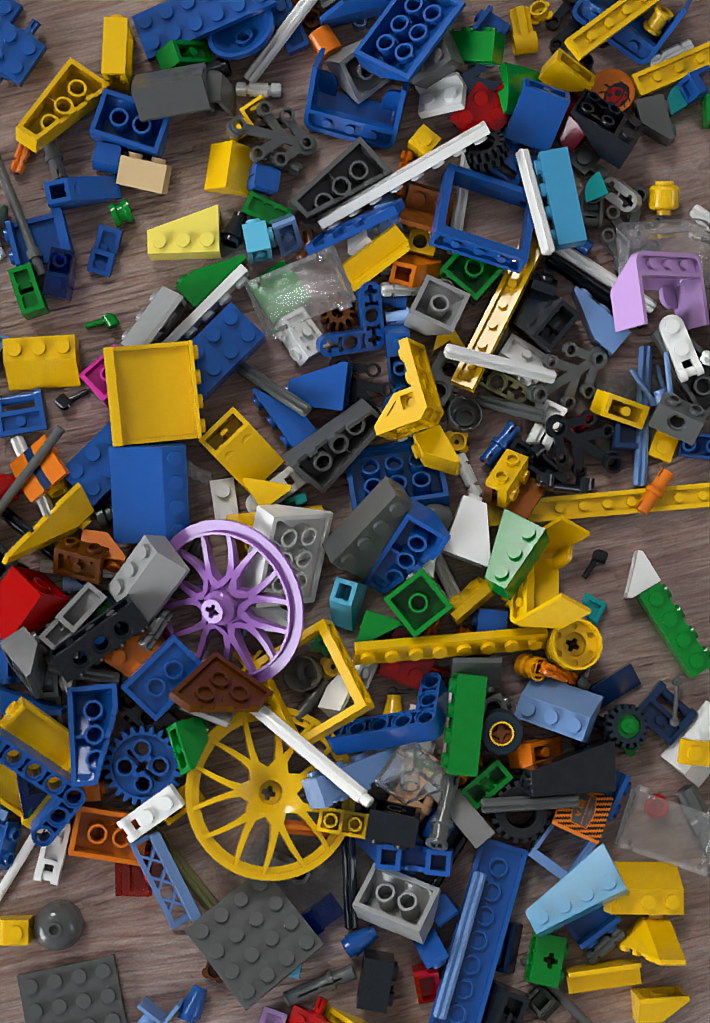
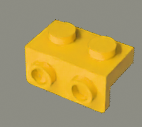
M506 449L486 479L485 485L498 491L497 506L506 509L511 501L514 502L516 500L521 484H526L530 475V471H528V457Z
M478 576L468 583L458 595L450 599L454 603V607L447 613L459 625L494 594L487 582Z

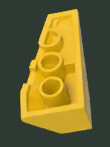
M79 483L73 486L55 504L56 506L51 510L49 517L44 515L34 526V531L32 533L28 531L5 554L2 560L4 565L60 541L63 537L71 536L79 528L83 531V529H86L91 524L92 520L90 518L94 513V509Z
M640 916L626 931L627 937L621 943L617 942L620 950L630 952V949H632V955L645 956V960L658 965H686L685 956L671 921L666 916Z

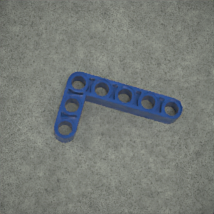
M428 673L421 679L416 709L354 719L353 722H349L334 731L335 737H331V734H329L325 739L336 755L436 740L444 731L449 692L439 673Z
M0 727V763L52 796L30 824L33 843L39 847L48 846L86 800L84 787L72 788L71 774ZM12 750L19 751V754L16 756H9L7 753ZM31 764L40 765L37 769H28V766ZM52 777L59 778L55 783L48 782ZM73 790L79 791V793H78L77 795H74V796L68 795V793H69L70 791H73ZM55 810H63L59 815L52 814ZM40 829L48 830L43 834L37 833Z

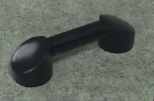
M536 473L535 479L536 484L542 489L559 493L582 494L592 490L595 485L594 478L576 477L575 484L556 483L555 474Z

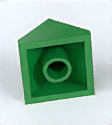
M366 610L356 642L372 641L402 624L397 619Z

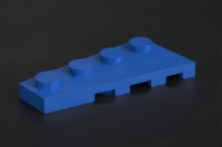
M400 198L340 223L334 228L321 231L305 246L308 255L331 247L344 239H350L361 231H370L378 227L379 223L385 220L389 223L400 217L399 213L405 208L404 202Z

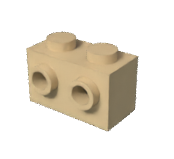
M129 151L128 156L121 155L116 184L167 194L172 166L165 164L166 159L152 157V160L149 161L143 159V154Z

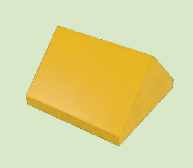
M233 140L211 144L204 191L248 197L250 193L246 188L251 165L254 163L250 159L249 153L253 148ZM254 151V155H255L256 157H257L258 151Z

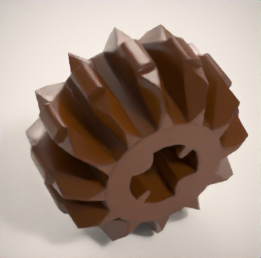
M338 292L337 299L335 300L331 294L328 295L330 303L321 301V306L325 309L318 310V315L324 316L320 320L321 324L328 323L327 331H331L333 326L336 327V332H340V327L347 331L349 330L348 324L356 325V321L352 317L359 316L358 311L353 310L357 307V303H349V295L342 300L341 293ZM334 310H343V316L338 318V315L334 317Z

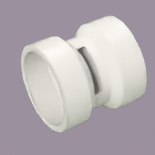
M535 422L526 443L531 446L543 444L547 453L554 440L545 433L541 443H539L545 428L543 424Z

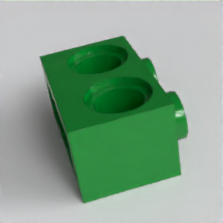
M29 262L8 269L7 271L22 316L28 321L49 314L50 311L34 266Z

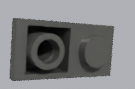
M663 93L635 100L631 109L633 116L645 125L642 133L665 147L670 146L676 137V127L674 123L670 122V105L667 100L665 101Z

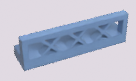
M154 828L132 843L129 842L128 844L170 927L174 929L188 920L194 923L199 919L201 914L161 834ZM149 839L152 845L150 855L140 854L136 846ZM155 852L159 859L154 858ZM143 859L148 860L146 865H145ZM152 861L161 863L163 866L160 878L152 876L149 872ZM163 883L173 886L171 898L161 896L160 890ZM173 904L183 906L186 914L173 920L170 914Z

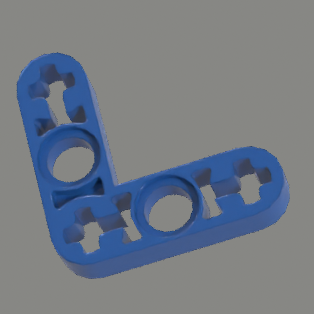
M370 280L357 290L360 329L321 335L316 341V349L320 354L326 357L377 350L383 346L385 334L381 289L378 283ZM368 285L374 289L369 296L370 301L375 302V304H365V302L369 303V296L364 294V291L368 290ZM373 308L376 311V317L373 321H367L365 314L369 309ZM376 325H377V328L372 327V330L369 329V328H367V326H376ZM372 332L377 336L373 343L368 341V338L372 337ZM353 335L356 343L352 348H347L345 340L348 336ZM327 340L331 343H339V347L336 345L330 346L329 351L323 348V345L327 344Z

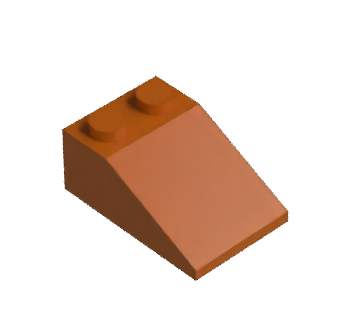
M84 802L74 816L68 855L140 866L128 844L127 833L116 824L130 812ZM136 819L131 821L136 830L141 827ZM147 841L136 846L142 855H144Z

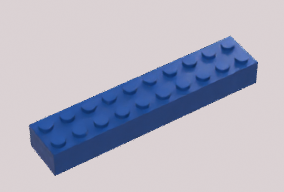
M232 302L192 340L193 345L198 346L199 359L194 361L195 370L200 369L201 384H197V392L202 394L203 403L236 371L242 362L250 358L267 341L265 335ZM110 422L65 465L70 471L65 478L73 486L79 483L90 503L95 507L100 506L111 495L108 446H113ZM162 441V442H152V443H141V444L164 443L165 441Z

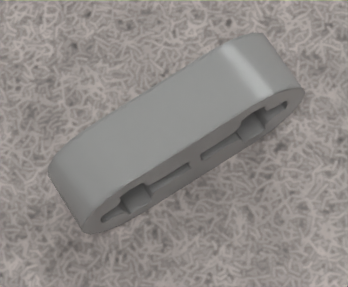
M608 177L603 180L609 193L604 197L623 212L634 213L640 209L642 199L634 189L618 178ZM610 184H615L614 189L618 191V194L610 192ZM624 196L632 198V206H627L628 202L623 198Z

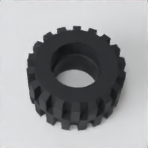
M516 778V780H511L492 798L529 795L523 793L520 778ZM534 810L530 820L519 825L510 822L506 812L488 814L494 828L505 839L518 843V841L528 843V840H536L539 834L543 835L546 832L545 828L551 822L549 818L552 816V810Z

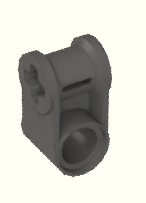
M584 186L579 194L584 226L596 227V230H601L603 222V197L585 204Z

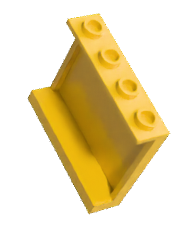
M192 340L103 347L113 447L202 438V433H206L205 419L200 418L199 409L203 408L202 394L197 392V384H201L200 369L195 370L194 361L199 359L198 346L193 345Z
M23 696L17 702L13 701L6 709V715L1 719L0 727L71 774L69 729ZM12 750L7 754L9 756H16L19 754V751ZM0 763V804L21 817V824L30 829L32 820L52 796ZM31 764L28 766V769L34 770L40 765ZM52 777L48 782L55 783L59 778Z

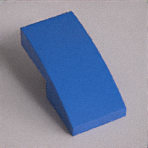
M99 224L95 245L91 248L86 271L107 277L111 276L124 230Z

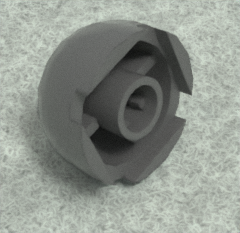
M61 899L55 900L42 907L37 914L34 923L35 937L42 946L49 950L60 951L68 949L76 944L83 934L84 918L78 906L72 902Z

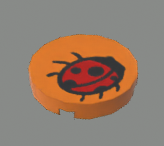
M612 68L601 70L597 73L594 86L590 90L596 92L608 103L617 105L623 112L628 110L635 95L634 84L628 74L619 69Z

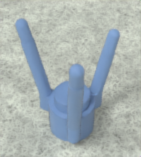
M664 352L667 387H665L660 366L657 364L655 369L660 389L653 391V397L635 369L632 368L630 370L647 397L650 407L657 406L664 391L674 394L668 352Z

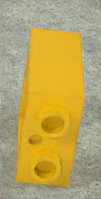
M119 14L104 17L101 74L104 80L111 84L110 89L131 90L134 34L128 17Z

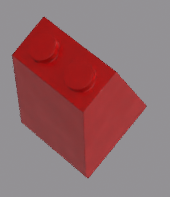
M12 565L0 582V638L2 640L6 639L23 626L29 633L33 631L37 633L69 603L70 599L43 572Z

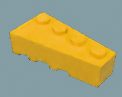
M70 57L16 126V141L37 153L96 108L103 89L110 90L111 84Z

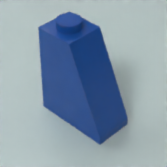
M341 362L290 379L285 389L307 402L311 407L345 411L349 405L353 363Z

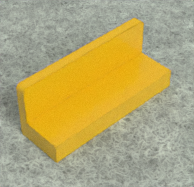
M394 223L339 265V269L349 280L351 289L355 292L364 283L370 281L411 250L410 240L397 223Z
M637 957L597 962L595 965L583 964L564 967L568 993L573 994L642 984L640 974L642 963Z

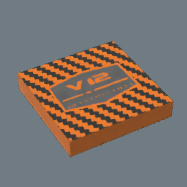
M600 792L579 793L578 807L556 809L551 824L598 844L614 799Z

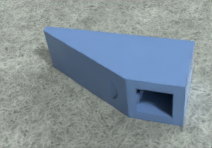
M576 286L571 292V296L577 311L581 314L580 318L590 342L594 346L604 348L608 358H610L631 331L615 332L614 317L610 315V310L602 303L597 304L592 300V295L586 289H579Z

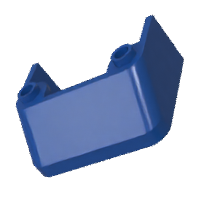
M577 0L573 7V16L579 23L585 26L619 0ZM686 0L672 20L666 22L659 37L650 34L644 29L643 22L647 19L640 16L606 42L634 62L646 64L652 60L686 14L692 0Z
M320 48L312 67L304 114L305 126L312 131L353 142L361 137L371 147L384 150L392 148L399 131L411 81L404 82L402 91L397 89L388 90L383 96L382 103L365 99L360 104H357L347 93L337 91L338 79L333 73L322 70L325 48Z

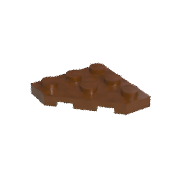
M214 651L170 692L169 699L187 712H259L272 699L274 692Z

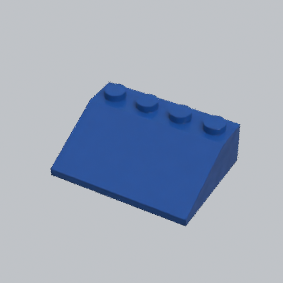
M391 0L353 53L362 69L381 78L410 82L465 8L466 3L461 0Z
M414 440L365 447L346 468L352 511L385 476L401 484L411 501L414 499L424 506L437 503L449 506V492L445 472L425 467L420 458H415L411 445H414Z
M182 442L108 446L113 537L115 543H139L144 535L165 536L170 542L175 535L190 526L185 444Z

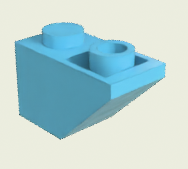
M336 576L329 599L330 617L335 626L350 631L355 630L368 585Z

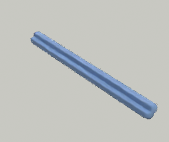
M642 345L639 347L638 375L651 393L653 348L649 345ZM637 383L636 402L650 407L647 397ZM650 409L643 429L636 428V443L639 445L638 449L634 451L633 485L637 487L647 485Z
M475 871L472 876L433 1013L434 1017L445 1020L448 1014L486 880V874Z

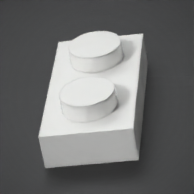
M234 477L210 481L215 519H226V515L239 514Z

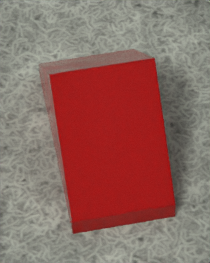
M424 963L412 965L418 1003L434 1002L440 984L438 969L433 967L427 969Z

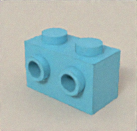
M259 218L246 221L247 224H242L250 264L273 260L271 248L276 246L272 227H267L266 220L261 221Z

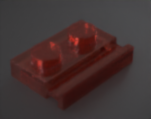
M146 846L144 855L149 856L151 846ZM143 859L145 865L147 864L148 860ZM115 862V896H152V889L140 866ZM151 864V867H150V870H149V872H150L151 875H152V864Z

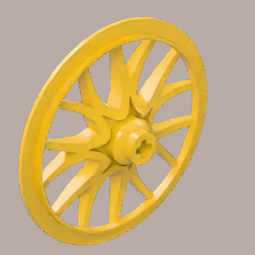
M270 705V706H266V707H268L272 712H274V710H273V708H272L271 705ZM287 707L294 724L303 728V731L300 733L301 736L322 724L309 714L301 718L303 722H300L294 717L298 716L299 710ZM238 712L234 714L230 726L226 728L218 724L208 733L209 740L196 768L187 773L185 803L190 825L205 851L220 865L233 873L263 881L286 880L300 876L313 870L329 858L339 847L345 836L330 833L325 839L320 831H316L317 825L307 813H319L320 808L310 809L309 804L304 803L297 795L303 787L301 780L308 778L307 773L314 771L316 767L311 764L298 774L289 773L288 761L294 750L288 747L283 753L282 740L275 733L273 761L268 766L259 762L248 723L260 720L250 712ZM243 725L248 758L219 741L228 733ZM325 737L320 740L326 747L323 751L326 757L330 753L334 762L341 760L344 761V764L350 762L347 754L336 755ZM216 746L238 760L248 770V781L242 784L233 782L203 768L213 748ZM201 773L232 791L199 803ZM269 786L274 796L266 800L262 790L267 789ZM240 797L247 802L245 812L227 825L209 832L200 808ZM351 797L343 800L340 803V809L354 812L356 801ZM286 813L296 814L311 828L321 842L317 849L303 859L295 848L284 825ZM264 818L269 824V843L264 865L257 866L241 861L240 856L250 830L256 820ZM244 823L234 857L224 850L215 841L213 836ZM279 834L297 861L283 866L269 867Z

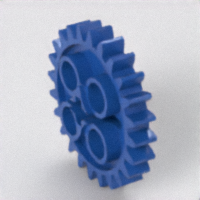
M141 725L139 732L133 726L130 728L131 735L125 730L122 731L123 739L115 737L113 740L116 746H108L112 754H106L105 759L109 760L110 763L104 765L103 768L110 770V773L104 777L105 779L112 778L113 780L108 787L116 786L118 788L115 792L116 796L124 793V802L131 797L132 805H136L139 800L143 804L171 783L174 786L180 784L175 778L180 777L181 774L177 770L178 764L172 746L169 743V736L163 737L164 729L155 733V726H151L149 731H146L145 725ZM142 741L148 744L149 752L147 754L139 752V742ZM131 750L135 757L129 755L127 751ZM157 759L165 760L167 764L165 771H160L156 768L155 763ZM122 760L130 761L132 764L130 772H125L121 768ZM146 760L148 762L147 769L141 770L139 768L141 762ZM153 774L157 775L160 781H157ZM140 777H146L149 780L150 787L148 789L140 787Z

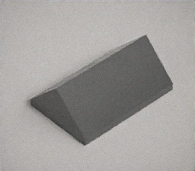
M205 62L137 74L134 77L131 91L141 122L211 110Z

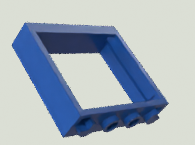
M449 163L441 178L429 245L520 274L529 259L534 226L524 187ZM452 185L525 208L519 249L446 226L445 222Z

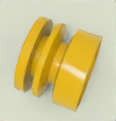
M579 619L562 629L549 628L544 653L548 661L555 666L566 670L586 669L594 665L599 659L603 648L602 637L598 629L591 622ZM572 640L571 645L574 646V648L567 650L568 645L566 644V641Z

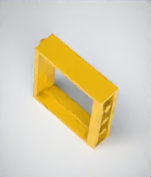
M326 619L318 621L303 631L298 648L321 635L355 704L303 734L302 737L311 744L316 743L375 708L333 621ZM281 645L274 648L276 654L279 651ZM266 653L253 661L256 670L268 664L271 659ZM273 678L262 682L264 686L274 692L268 704L272 706L275 714L298 732Z

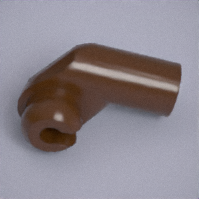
M313 229L302 232L305 244L295 254L296 261L300 264L310 262L316 254L308 255L305 246L315 238Z

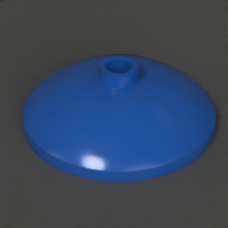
M268 9L208 36L209 47L217 57L225 60H240L250 57L260 51L270 40L275 29V18L271 10Z

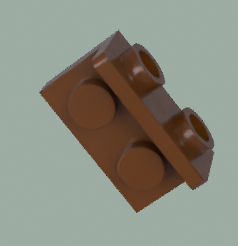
M63 537L54 547L53 573L99 585L103 579L104 558L108 555L109 548L97 543L81 541L74 537Z

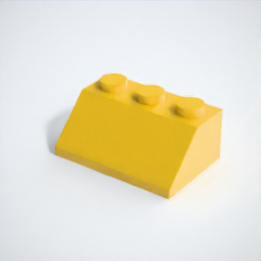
M75 334L2 339L3 363L10 391L33 390L36 388L82 387L81 378L79 377L81 373L80 342Z
M614 861L630 893L604 905L603 911L609 914L684 915V888L676 862Z

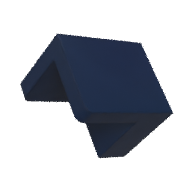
M615 423L613 425L615 427L614 435L610 437V450L631 452L637 450L639 444L636 443V428L620 426V423Z

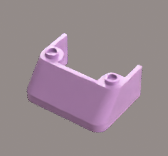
M639 251L633 253L611 288L610 298L615 332L648 324L644 290H659L661 304L667 309H674L675 315L683 320L687 331L710 325L702 264L696 254L661 251Z

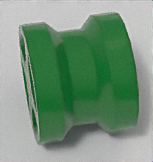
M127 198L123 199L119 204H109L116 227L122 226V223L126 221L130 223L135 221Z

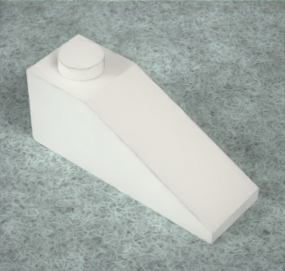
M379 663L355 665L366 689H368ZM340 673L328 684L318 705V708L330 718L355 704Z

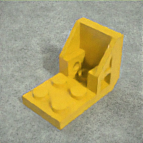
M408 337L398 340L400 345L398 353L401 361L405 363L407 370L405 378L411 387L393 393L374 425L376 436L393 441L437 426L444 414L425 346Z

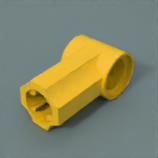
M524 5L516 6L508 12L512 30L511 44L514 56L537 53L539 50L536 31H533L529 7Z

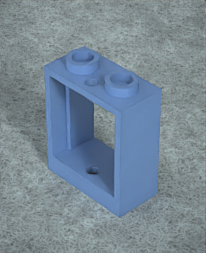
M555 810L549 818L551 822L549 826H546V832L543 835L539 834L537 836L538 839L532 842L527 849L529 851L527 855L562 879L591 854L597 844L586 840L566 870L538 850L555 826L551 824L556 812Z

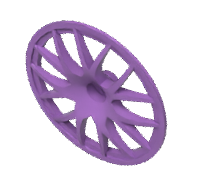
M227 519L205 520L192 524L180 531L171 539L170 543L177 553L197 570L203 580V590L183 580L178 587L190 597L165 604L162 609L182 605H197L202 611V620L193 626L176 632L171 623H166L168 626L163 632V636L167 640L172 634L178 637L203 629L196 654L202 661L210 638L216 628L224 638V658L231 662L235 648L249 671L247 674L260 683L271 679L282 671L295 655L304 628L303 595L297 576L289 561L269 538L258 530L237 521ZM207 535H226L228 566L224 577L218 571ZM200 537L204 562L183 550L182 547L191 540ZM234 538L253 547L252 551L241 563L239 562ZM259 552L273 567L274 571L258 586L254 588L244 587L243 576ZM278 576L286 597L263 591ZM261 602L287 605V627L258 616L251 607L255 603ZM241 628L248 630L257 638L271 659L268 664L256 670L244 642ZM265 630L285 634L284 641L277 654Z

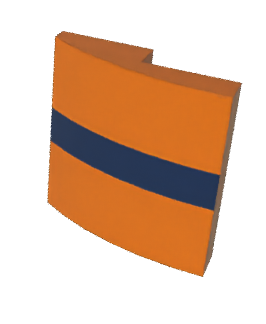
M44 434L10 463L16 479L48 438L47 434ZM55 445L21 488L31 503L40 499L70 473L59 458L60 452Z

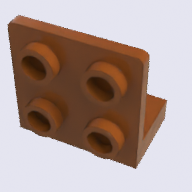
M411 181L405 201V208L402 210L398 222L409 229L419 228L426 230L431 235L439 189ZM454 193L450 195L445 222L446 226H448L457 196Z
M529 476L526 484H521L516 500L514 502L511 501L506 509L528 520L546 490L536 484L535 478ZM484 484L483 502L504 511V508L497 506L498 491Z

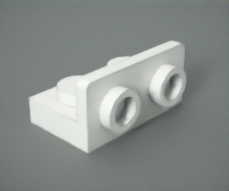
M459 72L450 73L427 89L415 86L420 94L418 115L421 119L465 109L467 86Z
M303 307L281 318L274 327L278 339L284 343L289 350L290 356L299 366H303L310 358L319 354L316 349V341L322 333ZM327 342V344L323 345V348L327 349L330 346Z
M512 333L498 356L544 367L542 365V358L546 354ZM549 358L548 365L550 364L552 358ZM506 373L527 387L533 383H538L537 380Z

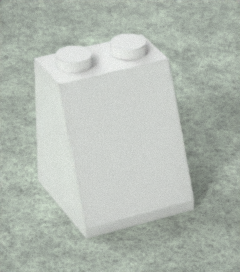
M469 493V495H463L460 499L449 529L451 538L441 553L486 570L491 557L487 503L482 502V497Z

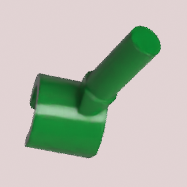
M107 313L99 320L85 323V328L89 329L106 324L110 330L120 325V322L116 315Z

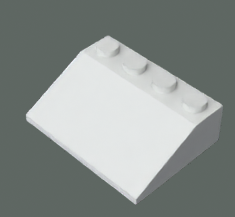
M279 504L257 505L253 528L269 538L285 555L299 581L304 603L315 602L325 555L322 543L329 536L333 513L331 511ZM249 545L248 554H249V553L252 551V549H253V547L250 546V545ZM259 552L243 576L244 587L254 588L258 586L274 571L273 567ZM278 576L263 591L286 597ZM261 602L255 603L253 607L262 608L281 606L283 604Z

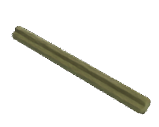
M137 802L136 805H132L131 803L127 806L126 810L132 812L141 804ZM158 825L151 828L150 830L155 828L161 834L185 884L204 908L209 911L219 901Z

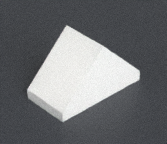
M641 550L634 551L623 598H633L661 581L648 558Z

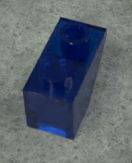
M51 247L42 294L50 298L71 302L76 279V252Z

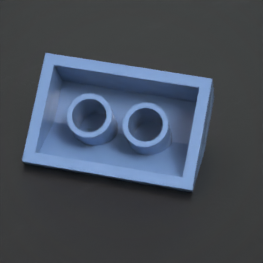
M545 677L541 681H529L521 693L514 715L518 719L588 743L604 697Z

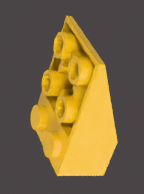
M234 407L225 413L202 438L198 439L201 445L249 494L251 493L243 484V477L265 481L285 462Z

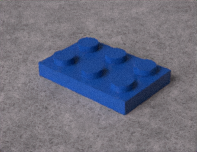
M172 634L120 687L150 717L157 721L175 703L169 699L170 692L191 674L202 661L176 635Z

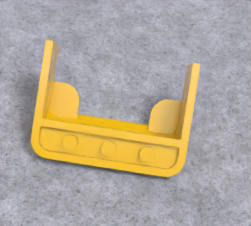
M561 515L543 526L546 529L550 543L510 601V621L520 627L562 629L591 613V609L563 593L559 594V569L571 562L573 557L572 546L590 536L588 530Z

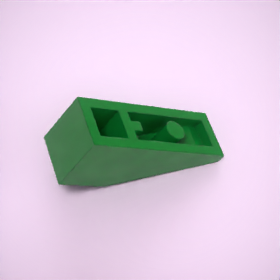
M242 254L193 270L189 274L185 273L176 282V291L195 310L240 264L245 267L248 264L247 258Z

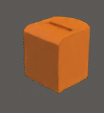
M328 24L317 28L308 36L310 46L316 56L320 48H325L323 64H325L326 59L342 48V45Z

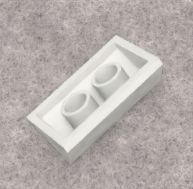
M707 700L697 710L698 714L673 744L669 745L660 755L698 788L709 776L710 767L680 764L677 762L680 738L710 740V702Z

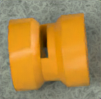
M521 653L514 663L515 673L531 680L541 681L546 676L541 675L539 669L541 668V663L547 662V660L528 653Z

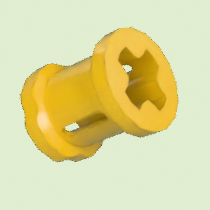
M656 4L653 14L648 20L643 22L644 29L657 37L662 34L661 30L666 22L674 17L671 10L662 4Z

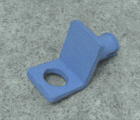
M144 996L137 1006L144 1014L137 1023H168L185 998L181 997L167 1014L149 998Z

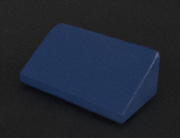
M627 663L591 685L588 690L591 693L604 697L601 709L640 685L641 682L631 663Z
M509 921L495 971L504 974L514 973L523 924Z

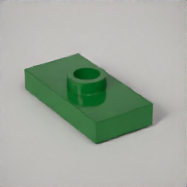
M252 190L241 210L248 217L253 219L259 218L261 221L266 220V225L271 227L269 221L290 213L293 214L294 212Z

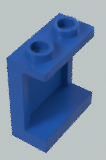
M525 77L521 85V94L510 121L504 128V137L512 144L519 145L521 143L527 145L535 152L550 150L570 104V93Z
M61 207L51 209V214L26 220L36 247L40 248L43 255L42 262L44 266L76 258L66 216ZM5 221L6 229H3L6 242L11 244L12 251L9 252V257L12 265L17 267L29 263L26 254L27 247L17 222Z
M602 906L565 925V927L581 949L586 947L589 949L599 942L598 938L605 932L610 934L619 927L618 923L621 921V918L617 914H609L603 911Z

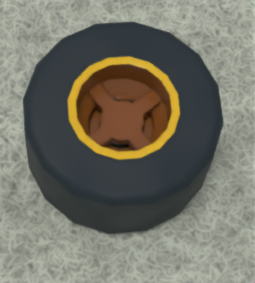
M495 708L487 711L483 718L481 744L487 751L495 755L513 753L523 740L521 722L512 712L506 709Z

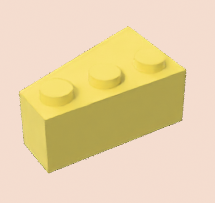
M217 204L147 230V249L151 261L222 258L221 213L219 205Z

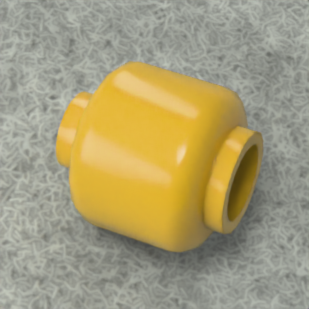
M655 181V185L649 188V208L656 210V215H671V210H676L679 207V187L674 185V181Z

